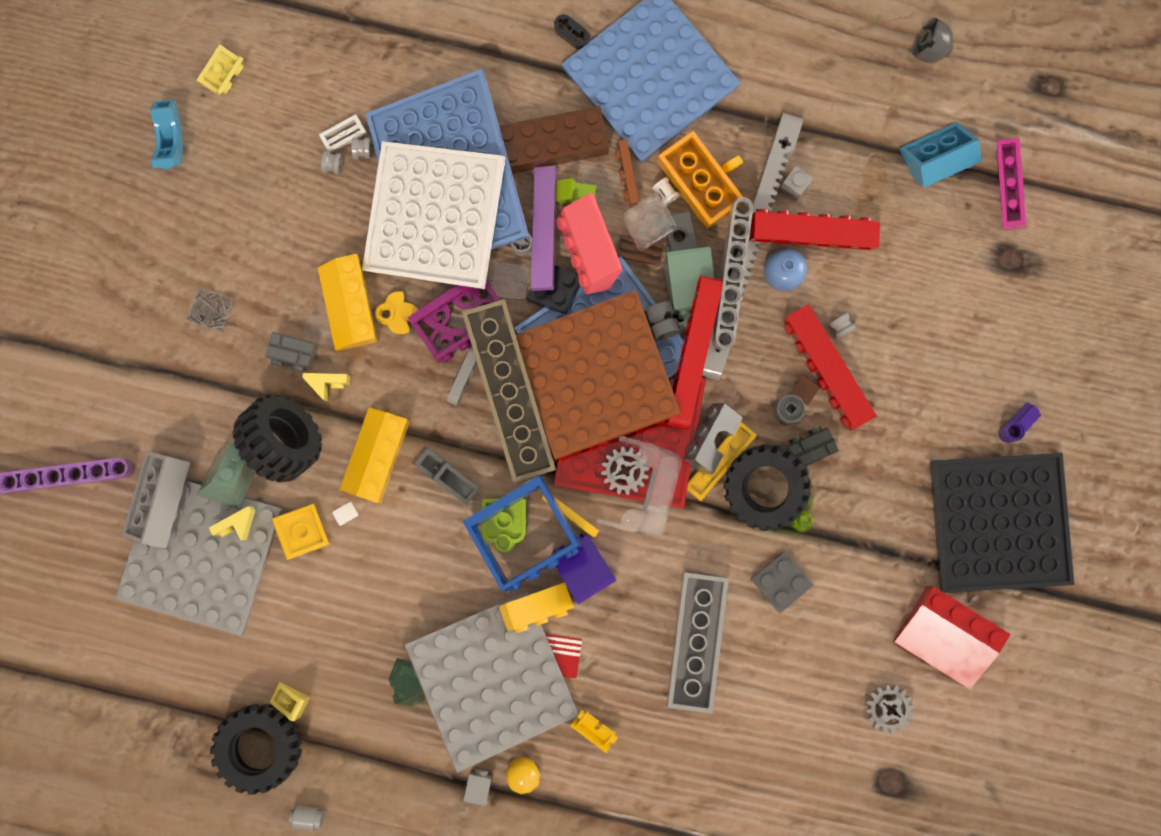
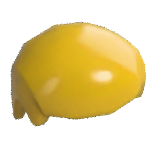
M522 756L514 758L508 764L506 780L512 791L526 794L538 787L540 773L532 759Z

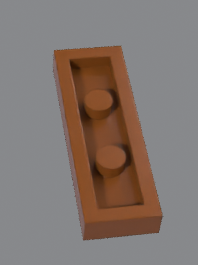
M625 139L618 141L615 155L616 160L621 161L622 169H619L620 181H625L626 189L623 190L625 203L629 202L630 208H636L639 205L628 142Z

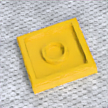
M314 503L271 519L286 560L329 545Z

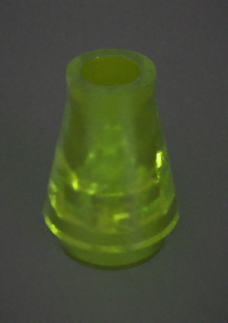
M804 510L792 522V526L800 532L808 531L813 525V517L808 511ZM804 516L808 519V523L803 524L802 518Z

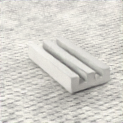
M355 114L320 133L319 136L326 149L332 154L351 144L352 138L360 139L367 135V132ZM354 122L357 123V124L354 125L353 127H351V128H349V129H347V130H344L343 132L339 133L338 135L334 136L333 138H331V139H329V140H326L327 137H329V136L333 135L334 133H336V132L342 130L343 128H345V127H347V126L353 124Z

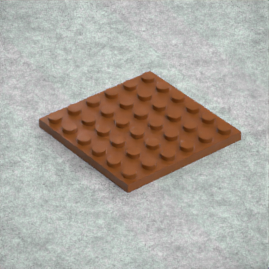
M637 290L516 334L537 409L554 459L556 460L681 415Z

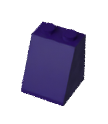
M582 533L577 536L582 545L578 548L579 553L568 559L564 556L558 560L560 564L556 566L578 604L617 581L589 535L584 537ZM564 545L558 547L552 553L554 554L563 549Z

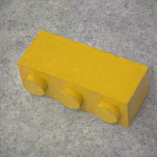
M565 582L499 606L507 632L515 630L516 634L528 630V624L535 622L536 626L547 623L549 622L547 617L555 615L557 619L568 615L567 610L574 608Z

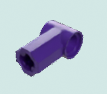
M1028 402L1025 403L1005 425L1000 427L998 434L1001 441L1013 443L1021 440L1025 432L1041 417L1039 410L1034 405ZM1009 427H1011L1012 429H1014V431H1015V436H1014V437H1011V436L1009 435V432H1008Z

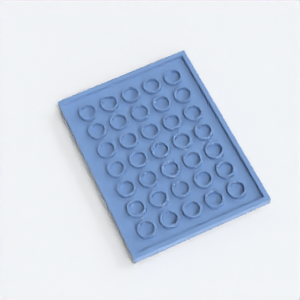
M479 69L366 113L378 162L382 141L506 157L491 250L529 237L484 70Z

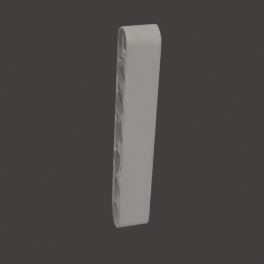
M745 197L738 198L732 204L729 212L720 279L723 281V287L712 338L714 347L719 350H726L732 347L736 339L753 213V204ZM738 204L745 206V214H740L737 211L736 206ZM734 226H740L743 229L742 236L734 233ZM732 247L740 250L741 255L739 258L731 255L730 250ZM729 269H734L737 272L738 277L736 280L728 277L727 272ZM725 291H732L734 293V301L726 300ZM723 312L731 315V323L723 322ZM720 334L728 336L729 342L727 345H722L719 342Z

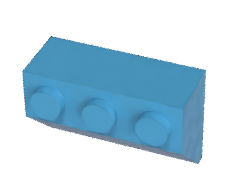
M958 122L900 148V152L913 178L924 188L982 161L979 139Z

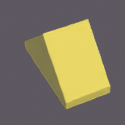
M279 682L270 703L289 720L295 721L301 717L311 697Z

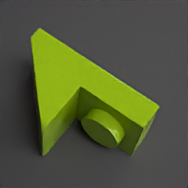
M574 178L557 180L556 203L570 205L589 193H593L596 199V185L576 183Z

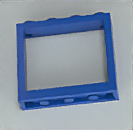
M541 476L535 477L462 521L502 592L508 590L510 593L522 587L521 582L526 579L529 582L541 575L539 571L546 567L548 570L560 564L559 559L564 556L568 559L579 553L578 548L582 546ZM540 489L571 544L508 581L478 526Z

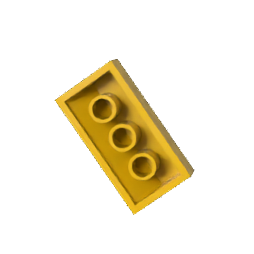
M353 254L335 258L318 267L335 351L377 343L376 329L359 256Z
M369 407L339 490L381 504L410 421Z

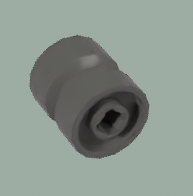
M670 301L655 304L644 311L648 323L653 325L651 331L655 341L672 338L681 332L678 319L673 318L675 311Z
M790 394L777 401L773 413L776 420L782 425H792L802 419L806 407L800 397Z

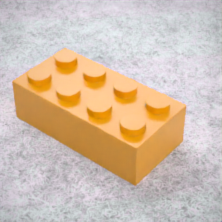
M694 131L658 155L657 164L707 231L729 216L732 204L738 198L743 197ZM738 204L736 209H739L742 204Z

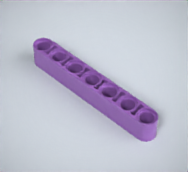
M112 458L0 473V495L126 479L133 475L135 467L128 459ZM121 463L125 466L122 474L118 472V466ZM99 466H101L103 468V473L101 476L98 477L96 474V470ZM80 469L81 476L76 479L74 476L75 471ZM57 471L59 479L54 482L53 474ZM35 474L37 477V481L33 485L31 483V478ZM13 477L15 479V484L11 488L9 485V481Z

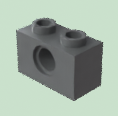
M690 211L664 217L663 224H660L662 237L666 236L668 244L665 245L666 253L698 248ZM677 233L682 234L684 241L676 242L673 239V235Z

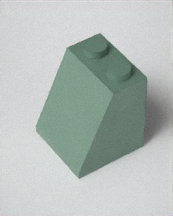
M710 246L666 253L663 273L668 299L675 311L673 318H689L700 275L714 278Z
M229 443L214 457L197 496L239 509L256 471L246 466V461L242 460L238 455L239 450L235 448L234 444Z

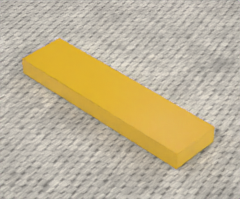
M741 422L734 436H727L717 448L723 454V457L714 474L697 471L688 482L687 491L701 502L731 467L734 459L743 453L757 434Z

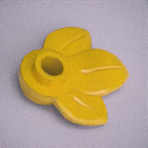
M393 292L388 295L385 303L377 307L375 317L379 323L388 325L393 333L407 334L410 332L407 323L409 319L407 317L418 311V308L413 304L404 302L403 292ZM389 311L390 316L388 318H384L383 312Z

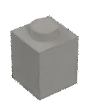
M795 166L781 185L780 190L797 202L814 178L798 166Z
M483 769L470 771L463 802L486 806L493 775H489L488 771Z

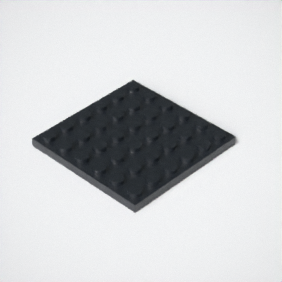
M1063 453L930 461L939 585L942 592L1075 585Z

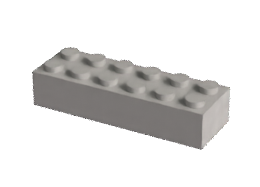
M682 572L666 700L668 708L713 714L729 578Z

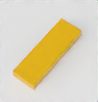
M543 495V496H542V499H543L545 502H547L546 498H545L544 495ZM555 498L565 517L590 536L595 537L599 530Z

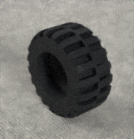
M275 394L261 396L238 416L233 429V438L236 439L234 441L235 448L239 450L238 455L240 458L246 461V466L249 469H254L256 471L255 474L258 476H265L266 480H276V482L293 481L310 468L320 457L322 437L321 433H318L319 427L317 423L313 422V417L304 410L302 405H297L295 400L291 398L286 399L285 396H275ZM274 434L279 437L282 443L274 436Z
M762 444L741 453L731 463V467L725 475L727 477L723 489H726L724 497L725 501H728L730 504L729 509L731 513L735 512L738 516L736 519L741 523L744 521L748 523V527L753 529L757 527L760 528V531H767L768 529H773L774 531L783 526L790 525L804 511L811 495V479H809L807 466L805 467L802 463L803 460L799 456H795L792 450L784 449L781 445ZM764 466L778 469L788 481L786 499L778 506L771 508L760 506L754 502L747 489V482L751 473Z
M252 704L231 713L226 717V720L219 724L217 727L218 732L213 734L212 741L214 745L210 747V754H214V759L211 760L212 767L217 766L219 772L216 775L219 779L224 777L226 780L224 785L228 788L236 787L235 792L241 794L244 791H247L248 795H256L258 792L263 794L273 788L275 789L291 776V773L298 765L297 760L301 757L302 750L299 749V745L302 744V738L297 735L299 731L297 724L293 726L291 720L277 708H271L269 704ZM260 728L272 737L276 747V755L270 766L264 769H254L246 765L241 759L238 752V741L240 735L247 729Z

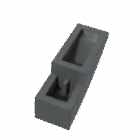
M426 446L423 447L412 461L414 466L465 505L471 501L480 489Z

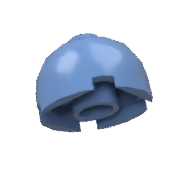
M777 249L769 255L764 263V278L769 286L777 291H792L799 287L806 278V260L795 249Z

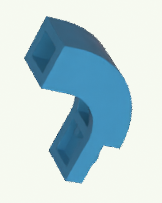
M175 99L154 101L150 108V113L155 128L156 148L150 161L152 168L166 170L175 165H181L183 141L181 122Z

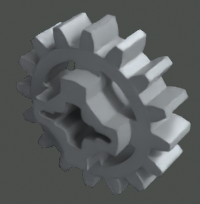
M621 447L620 453L614 449L613 457L606 456L609 462L602 463L606 471H602L601 475H607L604 483H611L610 490H613L615 487L618 488L617 494L619 495L622 490H625L626 495H629L630 489H633L635 493L638 492L636 486L644 487L642 479H648L649 477L644 474V471H648L649 467L643 466L647 459L640 460L641 452L633 454V448H630L629 452H625V448ZM623 456L631 457L636 461L631 463L624 461ZM615 461L617 464L616 471L610 474L611 465ZM624 465L626 468H631L628 477L624 474L618 475L621 472V466ZM640 468V476L635 481L633 477L634 471ZM619 479L624 480L628 486L619 485L615 481Z
M884 684L883 690L877 686L876 694L869 692L872 699L865 700L869 704V708L864 709V712L870 713L867 720L869 722L875 721L873 727L876 729L880 727V731L883 733L887 731V728L891 734L895 733V728L902 732L903 724L910 725L907 718H914V715L909 713L910 710L915 708L914 705L908 703L912 698L910 696L904 697L906 694L904 689L898 692L897 685H893L890 689L888 684ZM886 694H894L890 698H882ZM883 703L890 705L896 714L888 712ZM876 704L878 705V713H877V714H876V711H875ZM901 704H903V713H901ZM890 719L897 720L894 723H885L888 722Z

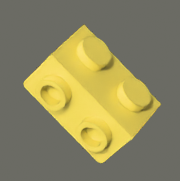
M219 44L196 81L218 96L222 92L226 94L232 85L230 79L233 75L238 76L244 67L241 64L243 58L237 57Z

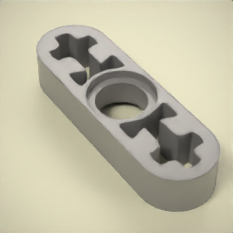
M472 346L466 355L447 398V402L458 406L477 366Z

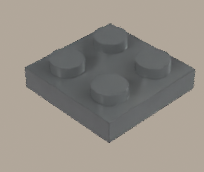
M785 551L751 578V581L779 614L814 586Z

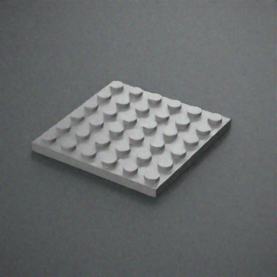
M185 480L184 493L178 504L177 518L173 522L171 539L167 543L166 549L133 541L115 599L244 636L276 533L271 519L280 516L283 509L248 498H244L240 508L236 509L197 496L201 485ZM248 506L255 508V515L246 541H242L239 538L235 528H232L234 532L225 537L212 535L209 527Z
M528 592L404 645L456 773L578 716L577 709L542 625L536 626L534 622L528 624V630L516 634L515 630L507 632L499 606L528 596Z

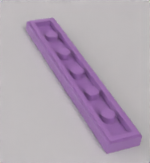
M556 166L534 167L532 291L554 290Z

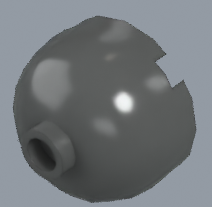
M935 17L930 19L922 28L925 30L922 36L917 35L913 44L912 55L920 61L935 63L951 54L954 47L952 45L953 32L945 22Z

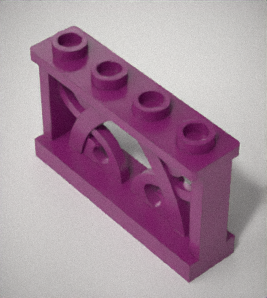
M487 279L485 289L492 298L481 299L478 288L456 285L407 317L437 363L441 361L443 363L448 362L454 357L453 354L458 350L464 351L472 345L467 329L446 327L451 315L450 304L454 303L462 309H471L485 303L500 301ZM463 296H468L469 299L467 302L473 300V303L463 304L461 303V298ZM439 312H444L446 314L445 319L441 324H439L438 322H440L442 318H437V314ZM423 322L434 329L429 339L419 326ZM439 332L442 333L440 343L443 340L449 341V346L443 350L437 349L434 345L435 337ZM454 337H463L455 343Z

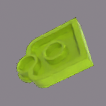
M482 498V509L501 498ZM527 498L522 499L482 523L484 539L493 543L497 551L501 553L510 552L514 548L515 543L524 539L526 535Z

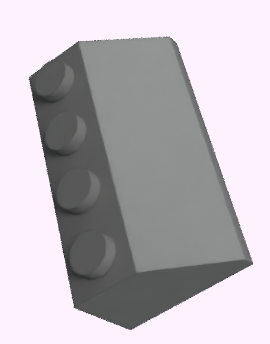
M150 451L145 452L123 529V537L141 544L166 549L167 543L171 539L173 522L177 518L178 504L184 493V483L190 472V462Z

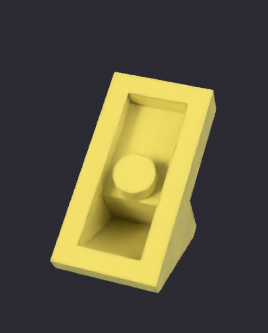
M303 373L305 381L326 402H328V385H331L332 389H344V385H350V376L347 374Z
M248 506L209 527L213 536L221 535V537H225L234 532L232 528H235L239 538L242 541H246L256 510L254 507Z

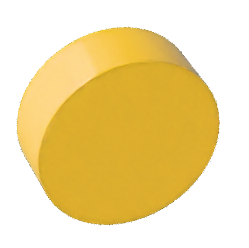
M739 155L725 163L721 168L728 174L741 166L743 160Z

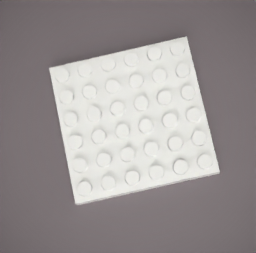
M382 141L362 270L485 289L506 157Z

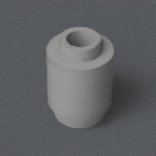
M296 805L295 810L291 809L289 823L292 824L293 829L315 831V829H321L324 812L315 807Z

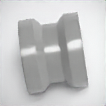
M366 137L364 140L352 138L351 149L353 159H359L360 157L371 159L372 144L370 137Z
M324 151L321 160L322 173L330 171L340 175L343 167V154L337 153L334 155L329 151Z
M848 313L829 324L831 328L835 329L837 339L857 328L855 324L850 322Z

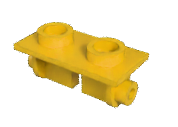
M580 710L571 727L607 753L611 745L618 738L615 735L616 732L610 730L604 724H598L599 720L589 714L588 711Z

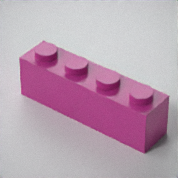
M1020 138L998 140L997 152L1003 228L1005 231L1027 228Z

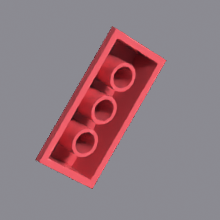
M589 193L564 207L557 218L558 229L562 231L564 245L570 252L572 266L576 268L579 284L583 287L585 294L609 290L623 269L593 193Z

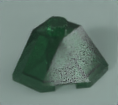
M397 658L389 676L390 686L393 687L395 693L393 700L395 704L411 707L426 698L411 661Z

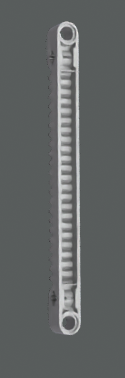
M782 113L754 198L753 213L756 212V209H769V213L772 211L771 207L775 202L776 191L780 186L779 183L783 177L784 167L788 161L786 158L790 156L796 145L803 118ZM781 143H785V149L781 148ZM748 242L741 296L746 292L744 288L748 285L747 280L751 276L750 272L754 267L753 263L756 260V254L759 251L758 247L761 242ZM739 249L735 258H739L741 255ZM732 269L729 278L736 280L738 274ZM725 291L726 300L734 301V293L732 291ZM727 312L722 313L723 322L731 323V315ZM712 330L702 376L719 382L730 348L716 352L712 342ZM725 334L719 335V342L722 345H727L729 342Z

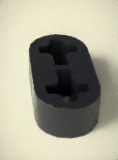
M564 14L556 17L554 21L555 32L572 47L580 50L589 43L588 31L574 19ZM560 22L562 24L567 22L568 29H566L565 27L560 29ZM574 34H576L578 37H581L583 35L584 42L581 40L579 42H576V36Z

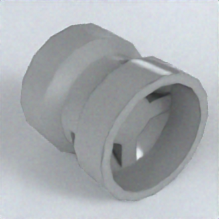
M530 234L527 238L511 243L513 252L516 255L526 256L532 251V238Z

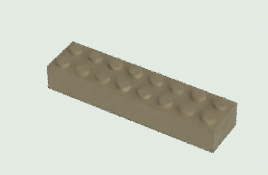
M505 299L463 311L462 315L513 483L556 470Z

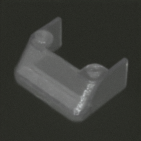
M620 436L619 443L640 448L638 453L640 462L645 466L653 468L642 511L634 509L626 511L622 515L620 524L598 519L597 523L651 538L660 537L665 531L682 465L681 457L676 452Z

